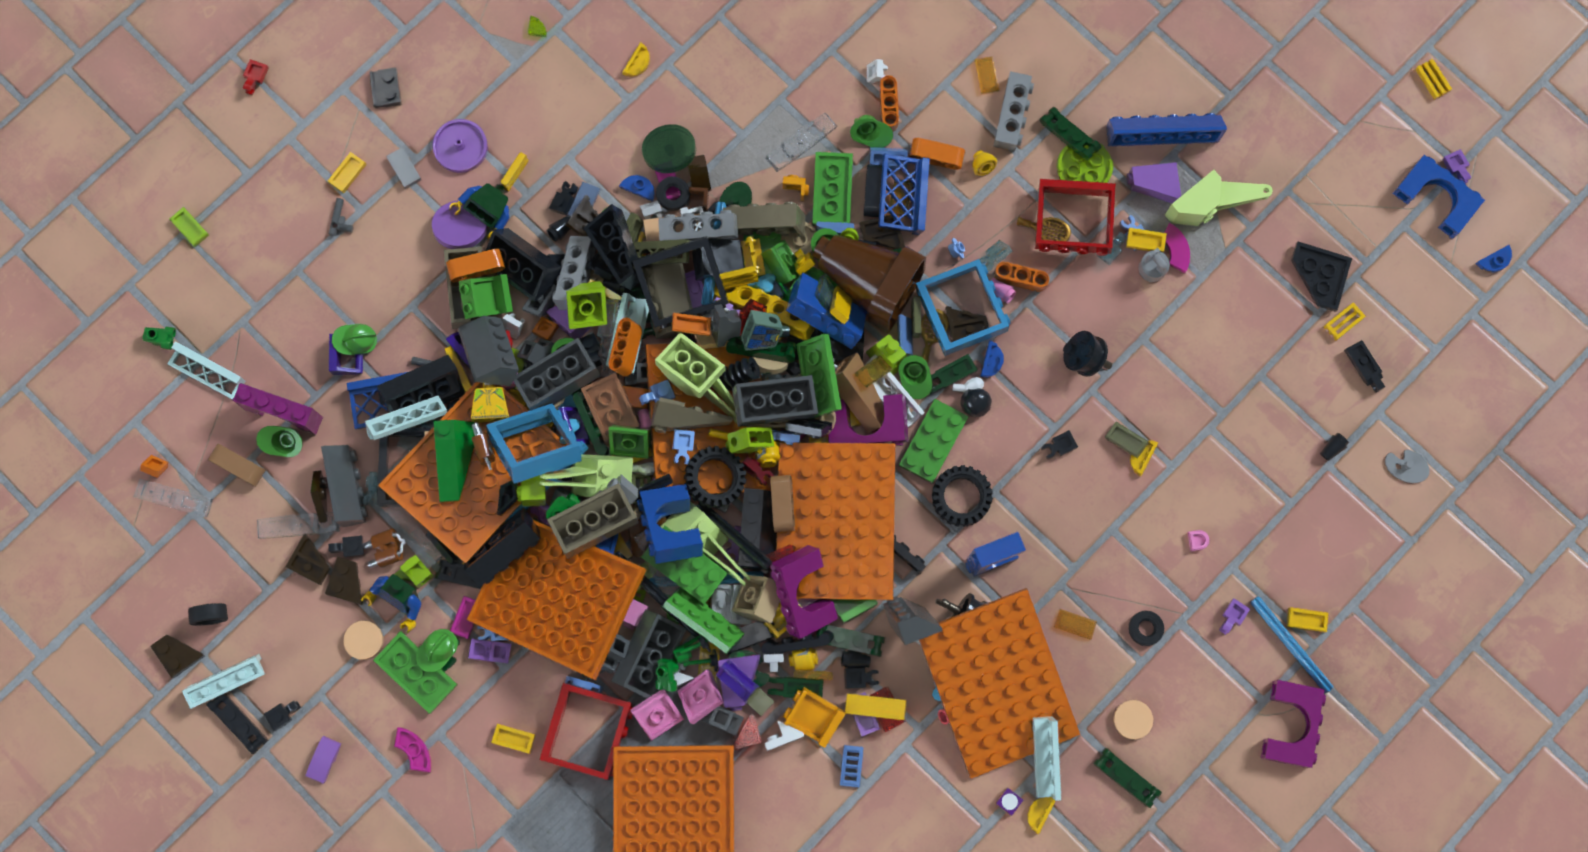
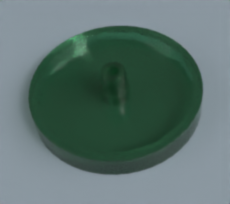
M675 124L663 125L655 128L645 137L642 144V154L645 163L654 171L674 173L684 169L692 162L696 154V143L692 133L685 127Z

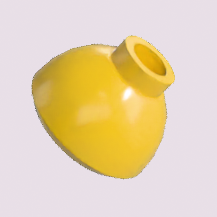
M977 151L973 155V171L977 176L987 175L995 169L998 161L990 153Z

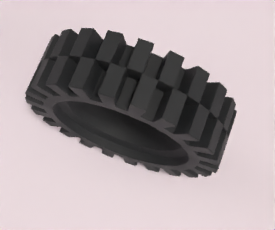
M711 446L706 447L704 450L702 449L696 453L686 466V473L684 475L685 484L689 490L688 493L694 497L693 500L700 502L699 504L702 506L706 505L707 508H720L727 506L737 499L746 483V471L743 469L745 466L743 463H740V457H736L734 453L727 451V448H719V446H714L713 448ZM709 460H719L729 467L732 473V484L727 492L718 495L710 494L700 486L698 471L703 463Z
M965 465L960 467L953 466L951 469L945 470L938 477L933 486L932 504L936 509L935 512L941 516L942 520H946L950 525L966 527L975 524L986 515L991 507L993 491L990 488V482L986 480L987 477L982 475L980 470L977 469L976 471L973 467H965ZM957 479H966L975 484L980 494L978 506L973 511L957 513L948 507L944 499V492L950 482Z

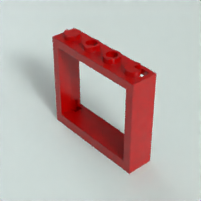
M1040 179L1035 249H1039L1041 252L1057 250L1059 253H1069V251L1082 255L1088 253H1096L1099 256L1111 254L1116 183ZM1044 193L1108 197L1105 244L1041 240Z
M563 683L539 760L610 780V777H614V746H620L622 738L626 739L629 727H626L628 719L633 717L631 712L632 703ZM571 692L624 707L604 772L551 757Z

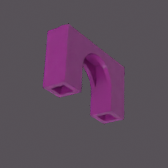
M242 383L239 384L233 401L246 411L260 416L266 413L293 424L298 429L314 435L317 434L323 419L311 407Z
M903 394L883 395V424L877 432L866 436L859 435L854 431L850 421V408L843 399H840L842 410L835 412V426L828 434L829 443H895L896 446H903L904 442H909L906 396Z
M810 545L773 562L771 565V576L777 587L776 594L782 605L781 611L786 619V629L790 635L799 639L838 619L834 602L831 600L819 599L805 607H800L797 602L796 592L800 581L806 575L824 567L819 548Z
M1282 680L1273 681L1270 700L1297 707L1304 715L1306 728L1302 737L1293 743L1269 738L1264 739L1261 759L1303 768H1312L1316 764L1317 753H1315V748L1320 741L1318 729L1323 722L1321 709L1326 702L1325 689Z

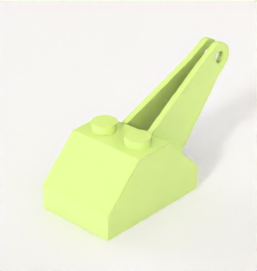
M1213 170L1173 202L1164 216L1172 224L1199 226L1203 222L1207 224L1219 210L1266 200L1271 196L1273 189L1268 184L1221 181L1219 174Z
M680 332L655 359L657 367L674 386L686 395L698 398L704 395L728 416L733 417V421L737 424L733 397L719 379L726 370L725 365ZM712 387L724 402L709 388Z
M581 454L582 461L574 463L573 467L540 475V478L543 479L572 477V481L544 480L540 481V485L572 486L571 492L573 494L592 497L599 491H604L608 483L620 475H623L632 483L633 458Z
M691 501L690 511L671 514L666 519V522L660 525L661 528L667 526L674 532L699 528L704 555L726 570L729 575L744 586L746 583L732 569L714 556L720 550L742 576L748 581L751 579L723 550L722 546L728 541L727 537Z

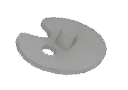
M1408 449L1405 450L1403 460L1396 457L1393 453H1389L1385 457L1387 470L1395 478L1403 482L1419 483L1429 476L1430 469L1427 462L1416 452ZM1399 464L1401 469H1397L1395 465Z

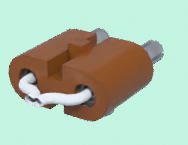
M478 423L472 424L475 435L472 438L475 455L478 456L482 465L487 464L488 469L491 470V463L496 460L492 450V443L490 444L487 435L482 433Z
M394 528L375 534L371 537V541L363 543L364 549L371 547L376 549L375 559L368 562L370 568L377 565L383 568L403 560V545L406 542L405 539L400 538V535Z

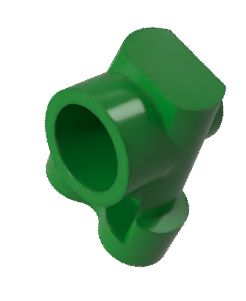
M167 326L165 329L145 327L142 340L156 346L160 345L162 349L171 350L173 339L176 335V328Z
M664 658L658 660L656 689L669 692L677 691V680H675L674 674L678 672L679 666L675 660Z

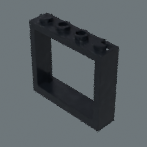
M708 236L633 260L655 327L660 326L663 329L671 326L673 315L659 319L642 266L697 248L704 247L721 299L679 313L703 316L708 314V310L714 309V305L722 304L723 308H726V304H729Z
M407 428L379 439L378 485L388 475L389 437H424L425 431H430L432 428ZM378 486L377 505L379 507H401L394 500H387V494Z

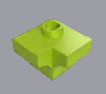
M417 555L406 560L400 566L401 569L395 573L396 576L404 581H412L418 588H421L434 577V574Z

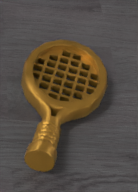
M1018 217L1016 225L1033 228L1036 232V222ZM1055 217L1043 218L1042 225H1044V228L1042 227V229L1044 230L1042 231L1041 240H1069L1071 230L1068 224Z
M936 309L938 315H941L939 318L943 320L941 323L942 325L945 324L944 328L947 333L949 324L947 316L942 310ZM925 313L921 320V337L925 341V347L920 357L928 363L930 348L938 340L936 335L932 334L934 332L933 329L930 330L932 328L928 320L925 321V319H928Z

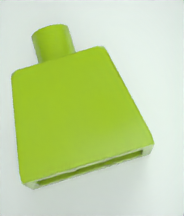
M889 334L866 351L870 358L876 355L893 376L899 372V364L906 357V352L899 346V342L894 340Z
M746 427L729 433L727 436L728 441L726 442V448L731 453H751L775 447L771 427ZM752 437L757 438V441L750 442Z

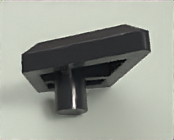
M511 480L500 486L497 515L502 516L519 499L517 498L518 483L514 484Z

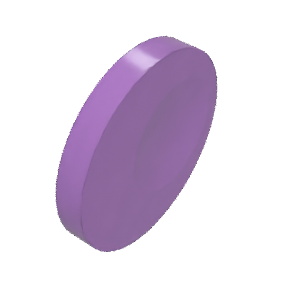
M455 119L445 123L438 129L433 139V152L437 161L445 169L456 173H464L477 168L485 159L488 150V143L483 130L476 123L466 119Z
M453 202L443 205L436 211L432 219V230L435 239L444 247L449 249L471 248L485 237L487 225L463 208L464 205L461 206V212L458 215H454L458 211V207L454 206L449 210L450 204Z

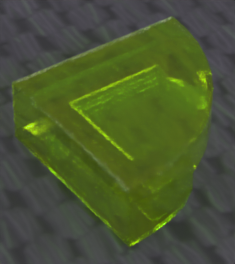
M530 16L528 35L547 37L544 24L537 17Z

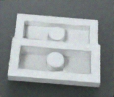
M719 584L711 595L710 608L723 615L724 619L731 624H751V620L731 611L741 585Z

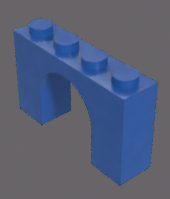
M1423 155L1392 193L1408 205L1422 187L1426 185L1443 187L1451 197L1452 207L1438 228L1452 239L1461 232L1485 201L1480 193L1471 190L1464 181L1455 178L1449 170L1440 167L1433 158Z
M802 273L792 286L786 311L821 332L829 334L833 339L852 349L862 337L867 311L852 302L849 320L842 324L819 303L816 296L819 282Z
M686 484L640 491V500H637V507L639 512L642 511L641 523L642 526H646L644 530L645 539L650 541V545H648L650 557L654 556L655 563L703 556V542L699 528L671 532L662 529L657 524L664 516L690 511V497Z
M1019 532L973 549L965 563L969 574L972 573L975 577L1016 561L1019 558L1018 555L1026 551Z

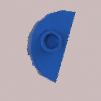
M629 176L619 185L624 190L651 202L654 201V186L644 176Z
M1510 245L1476 262V265L1480 269L1492 273L1503 270L1512 259Z
M990 340L981 371V378L994 376L1000 371L1004 363V354L995 342Z

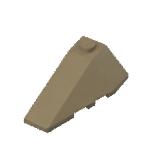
M660 397L654 405L650 428H654V431L659 433H666V431L670 432L675 429L688 430L729 425L733 417L713 411L703 413L700 407L686 408L683 402Z

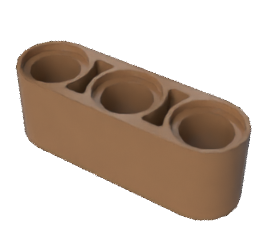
M220 444L216 445L208 458L210 462L255 487L266 471Z
M791 475L771 476L774 532L795 531Z

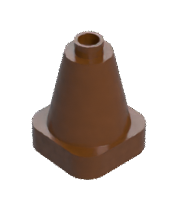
M837 234L831 240L823 236L816 245L812 255L819 260L818 268L868 312V322L888 333L894 327L898 316L901 315L913 295L916 283L920 282L926 268V257L907 246L899 253Z

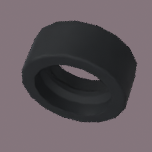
M212 603L190 607L188 609L189 624L203 626L225 622L228 620L227 605Z

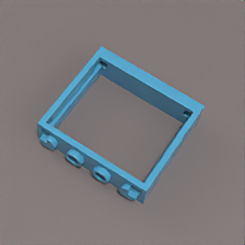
M980 259L916 283L915 290L918 296H921L922 306L944 356L1008 332L1009 324H1011L1008 315L1002 311V301L1000 297H996L994 283L992 280L989 281L985 264H981ZM976 270L1000 324L950 343L927 289Z
M553 403L486 425L489 441L492 443L514 484L582 461L580 453L583 450L580 441H576L573 430H569L567 421L563 420L561 411L559 409L556 410ZM553 422L567 446L516 462L503 438Z

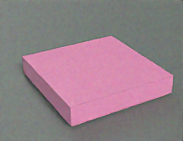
M708 669L677 691L688 720L693 725L724 703L713 675Z
M665 690L658 691L631 709L632 714L650 741L684 720Z

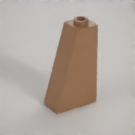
M855 353L844 358L835 369L838 391L866 432L878 431L884 421V405L859 354Z

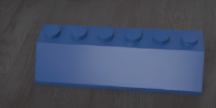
M1207 113L1204 116H1197L1196 114H1187L1186 116L1172 114L1167 117L1151 115L1148 118H1141V116L1122 118L1121 116H1116L1109 119L1106 125L1108 146L1218 143L1227 130L1222 116L1215 115L1214 113Z

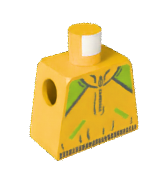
M483 383V388L475 389L471 414L472 422H496L509 418L503 387H495V384Z

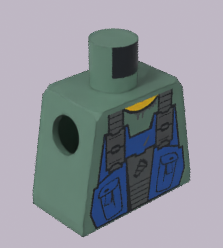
M751 310L742 331L741 340L745 350L774 348L779 337L789 336L790 329L789 326H782L777 314Z

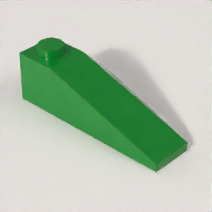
M461 420L434 421L440 502L460 501L474 449L472 438L475 436L472 429V424L475 425L474 422Z

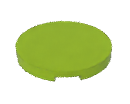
M1101 143L1102 148L1098 152H1094L1088 161L1067 145L1059 154L1057 173L1060 180L1108 183L1113 172V160L1105 146Z

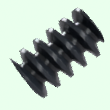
M750 357L749 360L743 358L741 362L736 361L735 364H729L728 367L725 366L726 370L719 379L726 389L731 391L735 384L749 383L752 380L758 379L760 369L753 357Z

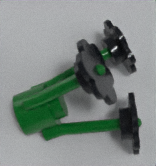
M702 635L673 650V655L678 665L683 664V667L710 663V666H714V671L717 672L718 655L716 649L711 651L708 640ZM700 646L712 652V655H709V659L689 661L692 658L691 650Z

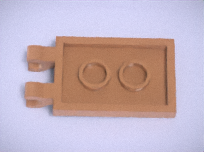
M617 373L581 388L604 441L609 439V426L637 427L640 425Z

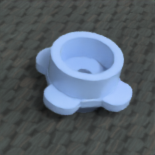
M953 238L952 243L948 245L949 252L954 258L960 257L963 259L965 247L962 242H957Z

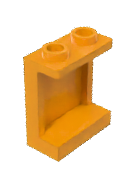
M803 687L802 691L798 690L793 697L795 702L792 708L788 707L784 712V724L803 732L825 748L842 721L845 710Z

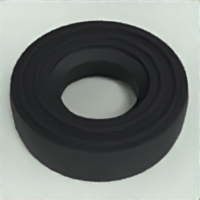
M674 176L663 179L656 189L657 201L666 210H680L688 203L690 198L687 183L681 178ZM671 187L678 188L680 191L679 198L669 200L666 197L667 189Z
M1141 611L1131 618L1128 626L1129 634L1137 644L1151 646L1159 642L1163 637L1164 623L1156 613ZM1142 621H1149L1153 624L1154 631L1150 636L1140 633L1139 625Z

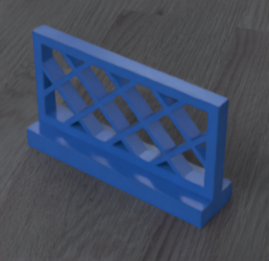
M891 154L883 155L878 227L912 232L913 235H920L925 231L929 158L915 159ZM888 160L895 161L899 167L892 171L888 166ZM906 163L915 164L912 174L904 167ZM899 169L907 176L902 182L894 174ZM890 176L898 184L893 189L887 185V178ZM908 179L913 184V190L910 192L903 185ZM897 187H900L906 194L900 200L893 192ZM889 194L896 201L892 207H889L885 202V197ZM906 197L912 202V208L909 210L901 202ZM897 204L904 211V214L899 218L892 210ZM887 212L895 220L892 224L884 223V215ZM907 215L911 220V227L905 226L900 219Z
M407 372L346 383L350 395L355 430L366 428L365 423L359 424L358 417L362 411L371 416L368 420L376 418L375 416L381 408L387 411L386 407L373 399L375 393L378 392L377 386ZM363 394L367 397V400L360 407L355 402V396ZM370 400L379 405L373 414L364 409Z

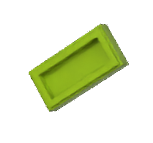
M184 207L169 219L194 247L209 236Z

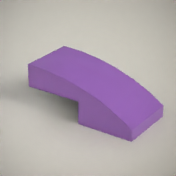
M471 639L468 659L508 664L511 644Z
M323 736L305 776L325 783L332 763L337 758L341 743Z

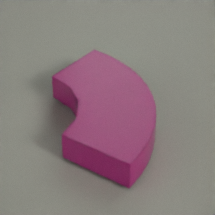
M1169 223L1164 233H1167L1165 245L1170 252V266L1186 273L1190 263L1188 242L1183 233L1176 226Z
M398 727L394 747L401 749L407 754L410 761V770L431 772V757L425 743L410 730Z

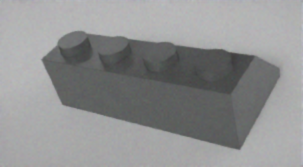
M482 316L458 328L459 335L474 381L510 387L519 368L502 319L495 316Z
M349 445L321 446L335 522L343 528L366 523L365 517H368V512L362 502L364 491L359 486L358 480L361 479L359 468H356L355 461L358 460L356 451Z
M893 597V600H887L883 604L891 627L905 645L943 631L942 627L923 606L902 597Z

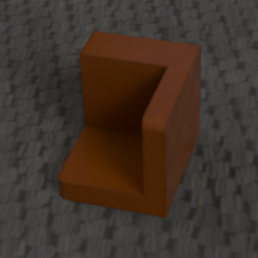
M689 187V209L702 206L703 211L707 212L708 188Z

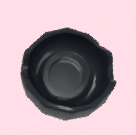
M968 389L962 395L960 405L962 410L968 415L982 417L991 409L992 399L990 394L984 389Z

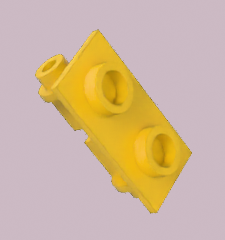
M753 236L747 237L746 241H741L745 268L756 266L758 276L766 275L761 255L760 239H754Z

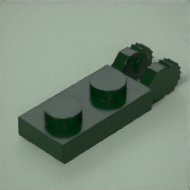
M969 354L938 369L931 375L932 381L938 378L940 384L932 387L930 395L978 371Z
M770 676L768 681L784 684L783 690L776 688L768 689L767 694L793 698L798 690L802 691L803 687L817 695L823 696L824 679Z

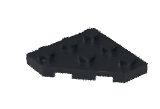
M1297 241L1291 259L1294 267L1316 305L1336 312L1339 308L1352 258Z

